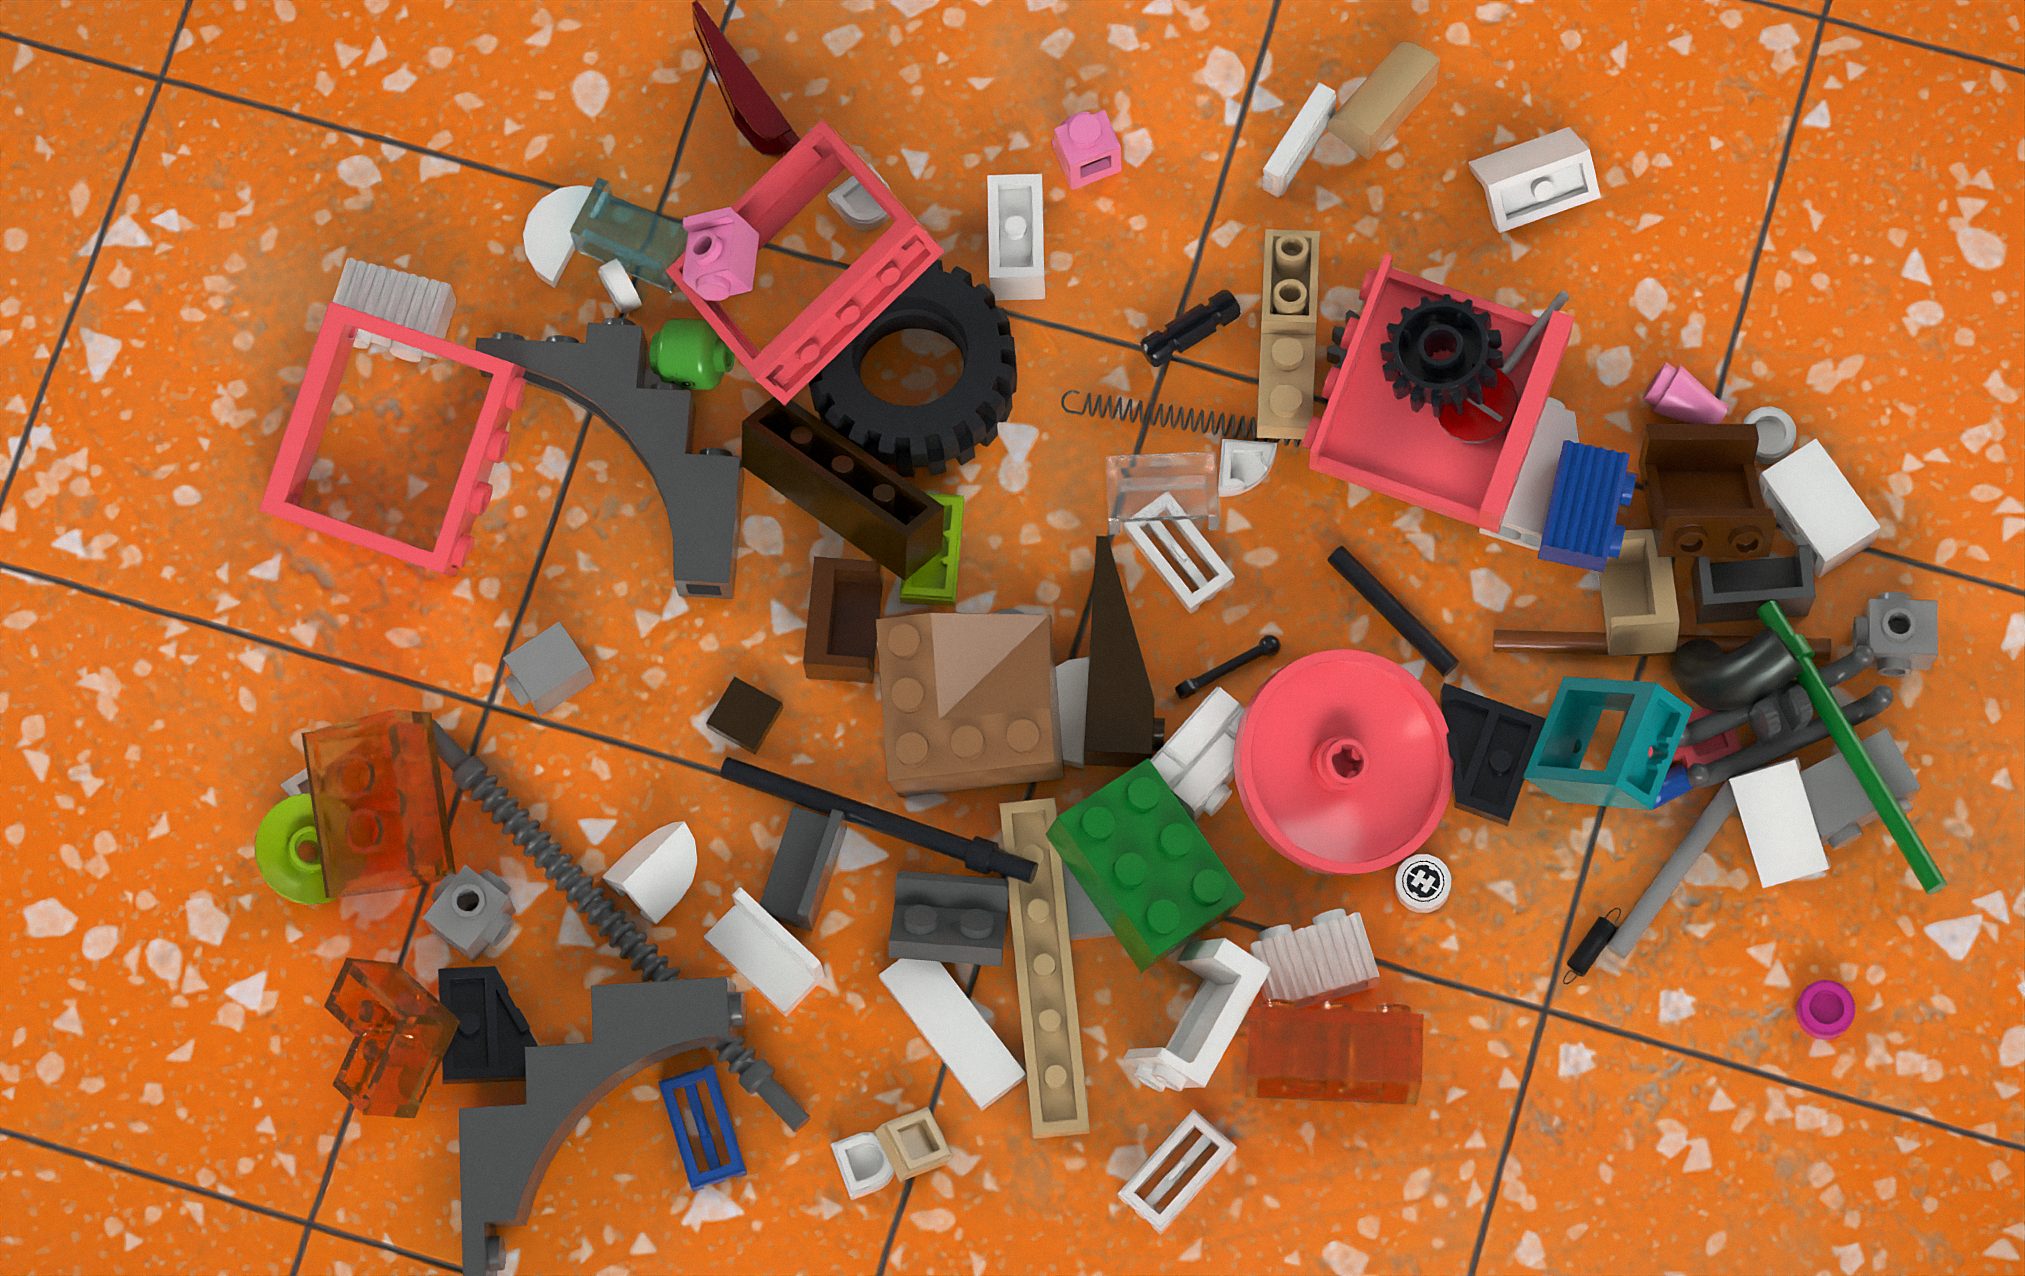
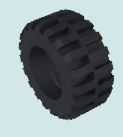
M937 259L809 382L814 409L819 413L822 422L884 465L896 466L897 474L901 477H914L915 468L928 466L931 476L946 472L945 462L954 458L962 466L975 458L974 446L979 442L986 447L992 443L998 436V422H1007L1013 408L1012 394L1017 389V366L1014 337L1011 336L1010 322L1004 308L996 307L995 295L984 283L978 284L976 287L972 285L971 273L958 266L953 268L951 274L944 272L942 260ZM904 329H926L939 333L951 340L961 350L964 360L963 373L950 391L930 403L918 406H900L885 402L865 388L860 374V366L865 355L883 337Z

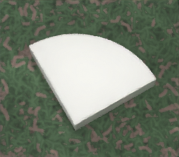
M1222 439L1218 497L1239 495L1257 486L1267 476L1273 466L1277 452V443Z

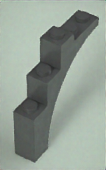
M607 318L602 323H588L586 343H579L577 339L563 335L549 336L546 341L525 340L523 336L509 332L495 333L492 335V338L477 337L476 351L526 368L523 379L527 380L526 384L563 396L592 413L631 447L654 479L667 508L673 535L674 583L678 595L684 597L734 599L745 476L740 456H732L730 451L719 448H705L700 450L699 454H692L696 414L692 393L673 383H655L651 385V389L644 388L648 344L643 327L635 325L634 322L624 318ZM480 370L483 377H493V374Z

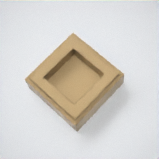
M929 1107L883 1123L874 1131L899 1182L943 1166L954 1157Z

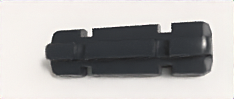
M1221 290L1208 298V305L1198 304L1164 325L1166 328L1164 332L1161 333L1159 330H1156L1143 338L1140 342L1141 350L1147 361L1153 367H1159L1173 358L1172 353L1177 350L1179 353H1182L1216 332L1215 327L1218 324L1224 327L1239 318L1241 309L1233 294L1229 290Z

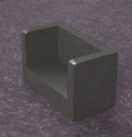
M1809 544L1797 545L1793 557L1710 563L1709 557H1695L1691 569L1697 624L1760 619L1757 609L1771 600L1777 601L1786 617L1808 616L1816 597Z

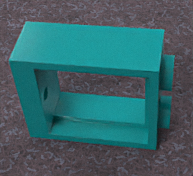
M1563 677L1523 778L1559 802L1652 811L1693 708L1655 682ZM1602 710L1628 711L1605 771L1579 769ZM1650 747H1652L1653 754L1651 757H1649L1648 755Z

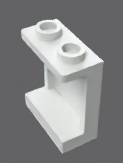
M1226 938L1187 942L1177 962L1202 977L1204 981L1166 1048L1128 1049L1123 1060L1136 1068L1133 1076L1146 1086L1159 1092H1163L1165 1087L1176 1091H1182L1183 1088L1205 1087L1272 969Z

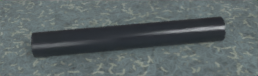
M1343 545L1338 547L1329 556L1327 561L1443 677L1447 676L1458 665L1459 660Z

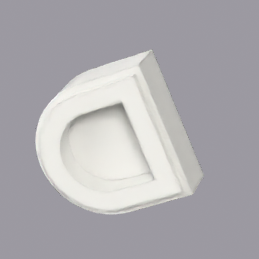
M869 163L868 166L871 168V170L889 188L888 184ZM854 176L827 195L831 206L849 226L862 231L877 229L886 223L890 217Z
M863 1132L831 1143L851 1200L884 1188L894 1177L895 1172L875 1133Z

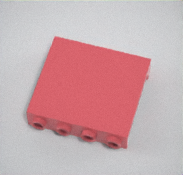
M1385 253L1379 270L1369 268L1364 278L1359 300L1365 301L1366 304L1360 320L1350 317L1345 328L1340 348L1347 350V354L1340 369L1332 366L1326 378L1321 397L1329 401L1322 418L1313 415L1307 428L1302 447L1310 449L1309 469L1498 534L1571 337L1575 317L1553 310L1546 328L1507 376L1513 382L1518 395V407L1510 427L1498 438L1484 443H1464L1452 438L1441 427L1438 417H1434L1432 404L1425 403L1423 408L1418 412H1414L1410 403L1411 394L1402 399H1396L1392 387L1395 381H1385L1382 368L1387 361L1382 360L1381 344L1391 342L1388 339L1386 327L1389 323L1399 325L1402 320L1401 309L1407 307L1413 310L1421 305L1422 297L1427 296L1432 302L1441 301L1444 294H1450L1452 302L1459 304L1469 299L1473 301L1474 313L1476 315L1486 311L1490 314L1492 323L1490 330L1500 331L1502 346L1498 350L1503 351L1505 362L1539 318L1392 268L1393 255ZM1441 349L1438 353L1434 352L1430 358L1445 360L1450 358L1454 352L1451 353L1448 349L1442 351Z

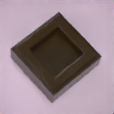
M734 676L706 725L708 729L756 755L784 707L782 702Z

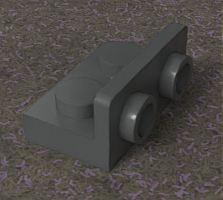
M899 871L895 881V906L889 936V958L1002 966L1008 924V880Z

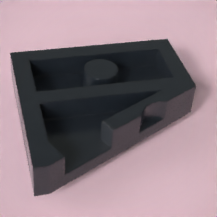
M1444 683L1440 693L1442 714L1449 729V733H1447L1449 756L1454 763V774L1452 776L1454 807L1508 826L1525 780L1523 775L1546 718Z
M496 967L438 969L442 1085L526 1081L525 1047L538 1046L531 1034L530 1026L521 1010L515 1006L508 994V988Z

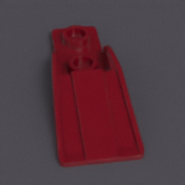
M695 0L692 2L694 30L735 126L760 154L776 156L785 152L786 155L800 141L799 137L702 5Z

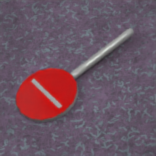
M1567 291L1558 293L1505 360L1504 367L1493 369L1497 373L1498 385L1496 388L1481 386L1484 402L1481 405L1467 398L1463 401L1464 414L1461 415L1454 411L1452 404L1444 405L1443 412L1438 419L1441 427L1452 438L1464 443H1484L1498 438L1510 427L1518 407V395L1513 382L1507 376L1546 328L1553 310L1559 311L1568 300L1569 294Z

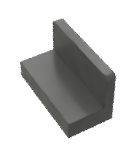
M793 806L759 904L776 921L813 932L848 828L844 812L832 809L830 817Z

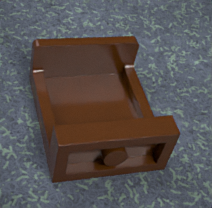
M1646 424L1639 459V469L1658 557H1769L1777 517L1774 509H1765L1754 465L1759 443L1756 424Z

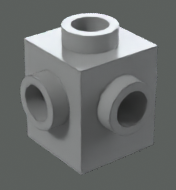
M1902 592L1881 593L1877 595V599H1869L1862 617H1854L1852 631L1853 649L1859 645L1870 646L1875 656L1868 668L1877 669V673L1882 676L1900 677L1909 675L1911 670H1930L1938 655L1937 601L1911 600L1909 594Z
M464 865L457 875L450 873L439 883L432 895L434 904L422 918L433 933L475 963L489 944L497 946L507 936L513 927L515 920L511 916L515 913L516 909L510 898L506 896L511 888L502 879L486 868L480 874H477L467 865Z

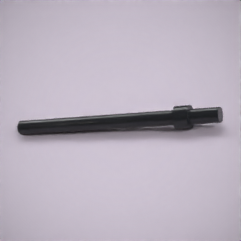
M727 757L721 767L720 777L828 815L831 814L832 809L842 811L848 822L965 862V868L985 875L994 871L1032 884L1037 874V862L999 850L998 843L975 836L973 840L731 757Z

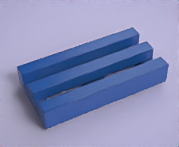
M713 1064L658 1081L692 1191L704 1189L703 1186L712 1183L716 1185L726 1182L725 1179L734 1176L738 1178L747 1175ZM706 1080L731 1160L730 1164L724 1166L720 1164L695 1084ZM682 1087L685 1088L710 1169L702 1173L698 1171L674 1090Z

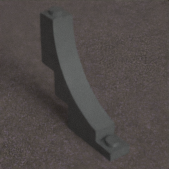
M728 977L591 986L593 1043L525 1047L526 1104L459 1108L463 1276H497V1271L505 1269V1242L503 1236H496V1228L527 1225L535 1195L551 1161L579 1121L604 1096L628 1078L674 1055L709 1045L738 1042V1026L746 1025V1000L744 992H736V985Z

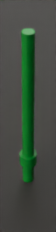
M1771 600L1757 609V614L1765 627L1771 626L1803 666L1804 671L1796 676L1798 682L1806 691L1809 700L1926 894L1931 895L1938 892L1947 885L1946 880L1812 661L1815 655L1814 651L1803 634L1795 633L1777 601Z

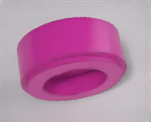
M1820 980L1807 986L1796 1004V1018L1800 1027L1811 1037L1820 1040H1830L1842 1035L1852 1023L1855 1015V1003L1851 993L1840 983L1831 980Z

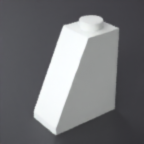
M1551 397L1547 399L1499 533L1497 534L1483 528H1479V533L1539 551L1563 441L1570 440L1574 443H1579L1575 412L1565 409V405L1562 402Z

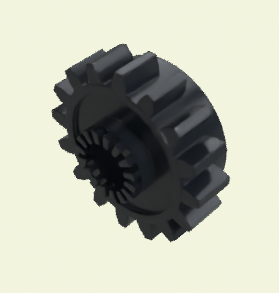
M1444 294L1441 301L1432 302L1427 296L1422 297L1421 305L1413 310L1403 307L1401 309L1402 320L1399 325L1389 323L1386 327L1388 339L1391 342L1381 344L1380 348L1382 360L1387 361L1382 366L1385 381H1395L1392 387L1396 399L1399 400L1411 394L1410 403L1412 411L1418 412L1425 403L1432 404L1434 417H1440L1444 405L1451 404L1458 415L1464 414L1463 401L1467 398L1481 405L1484 402L1481 386L1496 388L1498 378L1497 373L1493 369L1504 367L1503 351L1498 350L1502 346L1501 334L1499 330H1490L1492 327L1490 314L1486 311L1476 315L1472 300L1467 299L1462 304L1452 302L1450 294ZM1441 349L1442 351L1448 349L1449 352H1454L1450 358L1445 360L1430 358L1434 352L1438 353Z

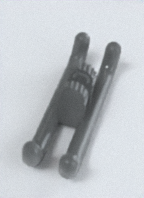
M1859 645L1848 655L1819 668L1818 671L1828 687L1831 688L1867 669L1874 660V651L1870 646ZM1797 678L1792 679L1783 687L1756 703L1732 711L1719 710L1687 723L1678 748L1700 743L1750 722L1759 741L1713 762L1692 764L1686 773L1688 783L1694 788L1709 787L1831 736L1820 716L1812 719L1814 712L1811 701ZM1880 685L1866 696L1841 707L1853 727L1887 709L1894 700V693L1890 687Z

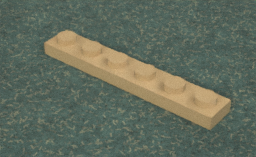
M1055 798L999 803L1004 851L1038 863L1037 874L1032 884L1007 876L1033 1139L1090 1133L1062 858L1045 835L1057 818Z

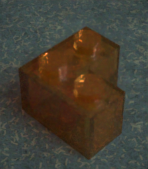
M346 958L324 1007L354 1035V1039L332 1085L363 1115L415 1119L460 1020L398 963Z

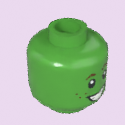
M675 318L668 321L661 331H657L653 335L649 357L653 373L659 375L663 383L677 384L683 387L684 390H712L720 384L724 373L732 370L735 354L706 319Z

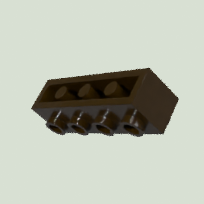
M773 397L742 421V465L745 469L904 581L942 551L945 506L794 401L790 400L784 406L777 398Z

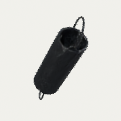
M1600 916L1567 961V965L1576 974L1574 979L1577 975L1582 977L1586 975L1618 929V926H1615L1606 917Z

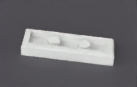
M899 959L879 974L881 982L981 1112L1027 1078L1025 1071L939 961Z

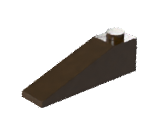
M1097 536L1084 759L1085 765L1134 768L1148 758L1151 760L1153 751H1159L1164 746L1165 718H1155L1154 696L1108 536Z

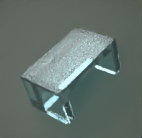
M598 177L570 229L575 250L605 264L617 259L626 273L671 293L673 292L676 283L666 270L686 251L688 232L682 227L683 221L681 225L613 196L609 181Z

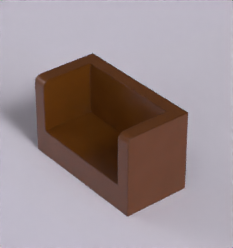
M814 556L803 665L808 679L873 684L877 649L876 619H880L884 581L882 566L877 561Z

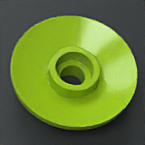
M303 793L288 797L276 804L266 814L257 830L255 859L263 879L276 893L299 904H324L341 897L358 881L366 863L367 841L361 823L347 806L330 796L317 793ZM308 843L316 849L317 857L315 861L306 862L300 858L298 854L300 844Z

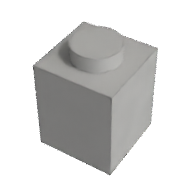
M560 621L503 657L511 674L503 679L504 683L520 707L530 702L539 717L595 681L589 664Z

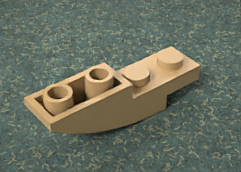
M1265 229L1257 438L1304 440L1307 428L1313 417L1320 231Z

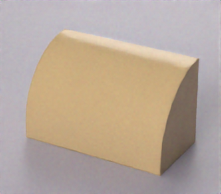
M1398 43L1328 121L1327 130L1369 161L1437 85L1440 59L1413 43Z

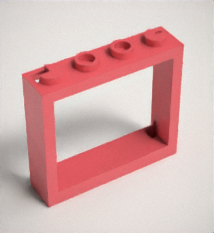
M823 119L731 208L759 233L758 252L846 167L895 222L871 247L762 351L758 349L719 301H705L682 280L686 251L666 270L672 280L754 379L784 406L945 252L854 149Z
M330 301L259 511L442 574L456 576L458 568L464 567L468 553H472L474 549L475 538L470 536L476 515L482 516L489 505L493 486L488 483L494 462L501 463L507 452L510 432L505 430L512 410L518 411L525 399L522 393L527 381L523 379L526 368ZM358 329L493 374L433 552L299 506Z

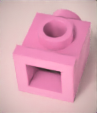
M1105 110L1094 114L1090 112L1076 113L1066 118L1061 123V126L1054 128L1055 138L1051 140V143L1071 190L1121 172V146ZM1101 158H1104L1103 160L1097 161V162H1095V163H1092V164H1089V165H1087V166H1084V167H1081V168H1080V166H1083V165H1086V164L1091 163V162H1093V161H1096V160H1099V159H1101Z
M731 207L684 217L682 227L688 232L682 280L705 301H720L731 295L752 291L759 233Z

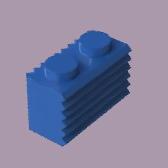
M1563 441L1538 559L1604 573L1608 557L1619 559L1626 526L1615 524L1619 505L1630 507L1637 477L1635 473L1626 472L1629 454L1607 450L1603 447L1596 448L1593 445H1584L1581 442Z

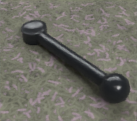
M1266 635L1261 638L1258 646L1195 679L1185 680L1175 687V691L1180 699L1190 697L1199 688L1263 655L1269 657L1276 655L1281 647L1280 641L1276 636Z

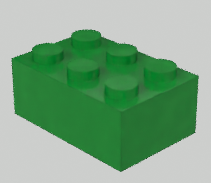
M1149 758L1057 816L1045 834L1141 973L1231 915L1246 898Z

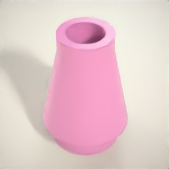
M1664 362L1642 399L1653 406L1652 412L1687 424H1720L1729 408L1727 404L1715 397L1681 364L1675 368L1667 362Z

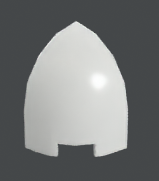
M685 821L670 823L640 840L601 878L620 898L627 893L641 909L640 914L647 920L657 924L681 900L693 882L697 866L695 839Z

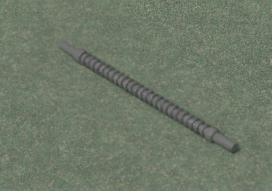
M434 719L421 727L418 735L453 771V781L461 790L472 791L470 795L472 801L481 800L483 802L481 805L482 812H493L492 822L494 824L501 822L504 824L502 832L504 835H514L512 841L514 846H525L523 854L527 858L532 856L536 858L534 861L536 869L546 868L545 878L547 880L554 878L557 880L555 888L557 891L566 890L568 892L566 895L567 902H578L577 912L579 914L586 912L589 914L587 922L589 925L598 924L600 926L598 930L599 936L609 935L611 937L609 946L611 948L619 946L622 949L619 954L621 959H632L630 968L633 971L639 969L643 971L641 976L643 982L680 980L678 978L679 968H669L667 966L669 962L668 956L658 957L656 955L658 946L656 944L648 946L645 943L648 938L646 933H635L636 923L634 921L628 923L624 921L626 913L624 910L615 911L613 909L615 906L614 899L604 900L602 898L604 889L602 887L595 889L592 887L594 882L592 876H581L583 867L570 864L572 861L571 854H560L561 844L559 842L552 844L549 842L551 834L549 831H539L541 825L539 820H528L530 812L527 808L521 810L517 808L519 805L517 797L507 798L508 788L506 786L499 788L496 786L498 782L497 776L486 775L488 767L478 756L469 757ZM738 1036V1042L706 1046L708 1051L718 1050L717 1060L720 1063L728 1061L730 1063L729 1073L740 1074L739 1084L749 1094L757 1092L793 1132L800 1130L809 1121L810 1115L774 1079V1068L764 1058L756 1060L754 1057L756 1054L755 1048H744L745 1038L743 1036Z

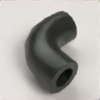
M1771 626L1766 627L1750 641L1727 654H1724L1721 647L1711 640L1703 638L1690 640L1680 646L1674 653L1671 661V673L1682 693L1702 708L1710 710L1732 711L1756 703L1780 689L1804 671L1799 660Z

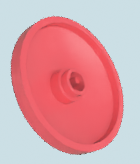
M1335 649L1313 653L1287 664L1271 675L1255 692L1245 708L1239 722L1234 745V773L1238 793L1250 821L1259 834L1270 846L1290 861L1306 869L1329 875H1360L1381 870L1398 863L1416 851L1436 829L1446 810L1452 791V776L1454 774V763L1449 756L1447 733H1449V729L1442 712L1428 690L1419 680L1398 664L1382 656L1360 650Z

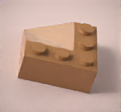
M924 613L876 619L887 781L899 797L1065 778L1052 618L1050 615Z

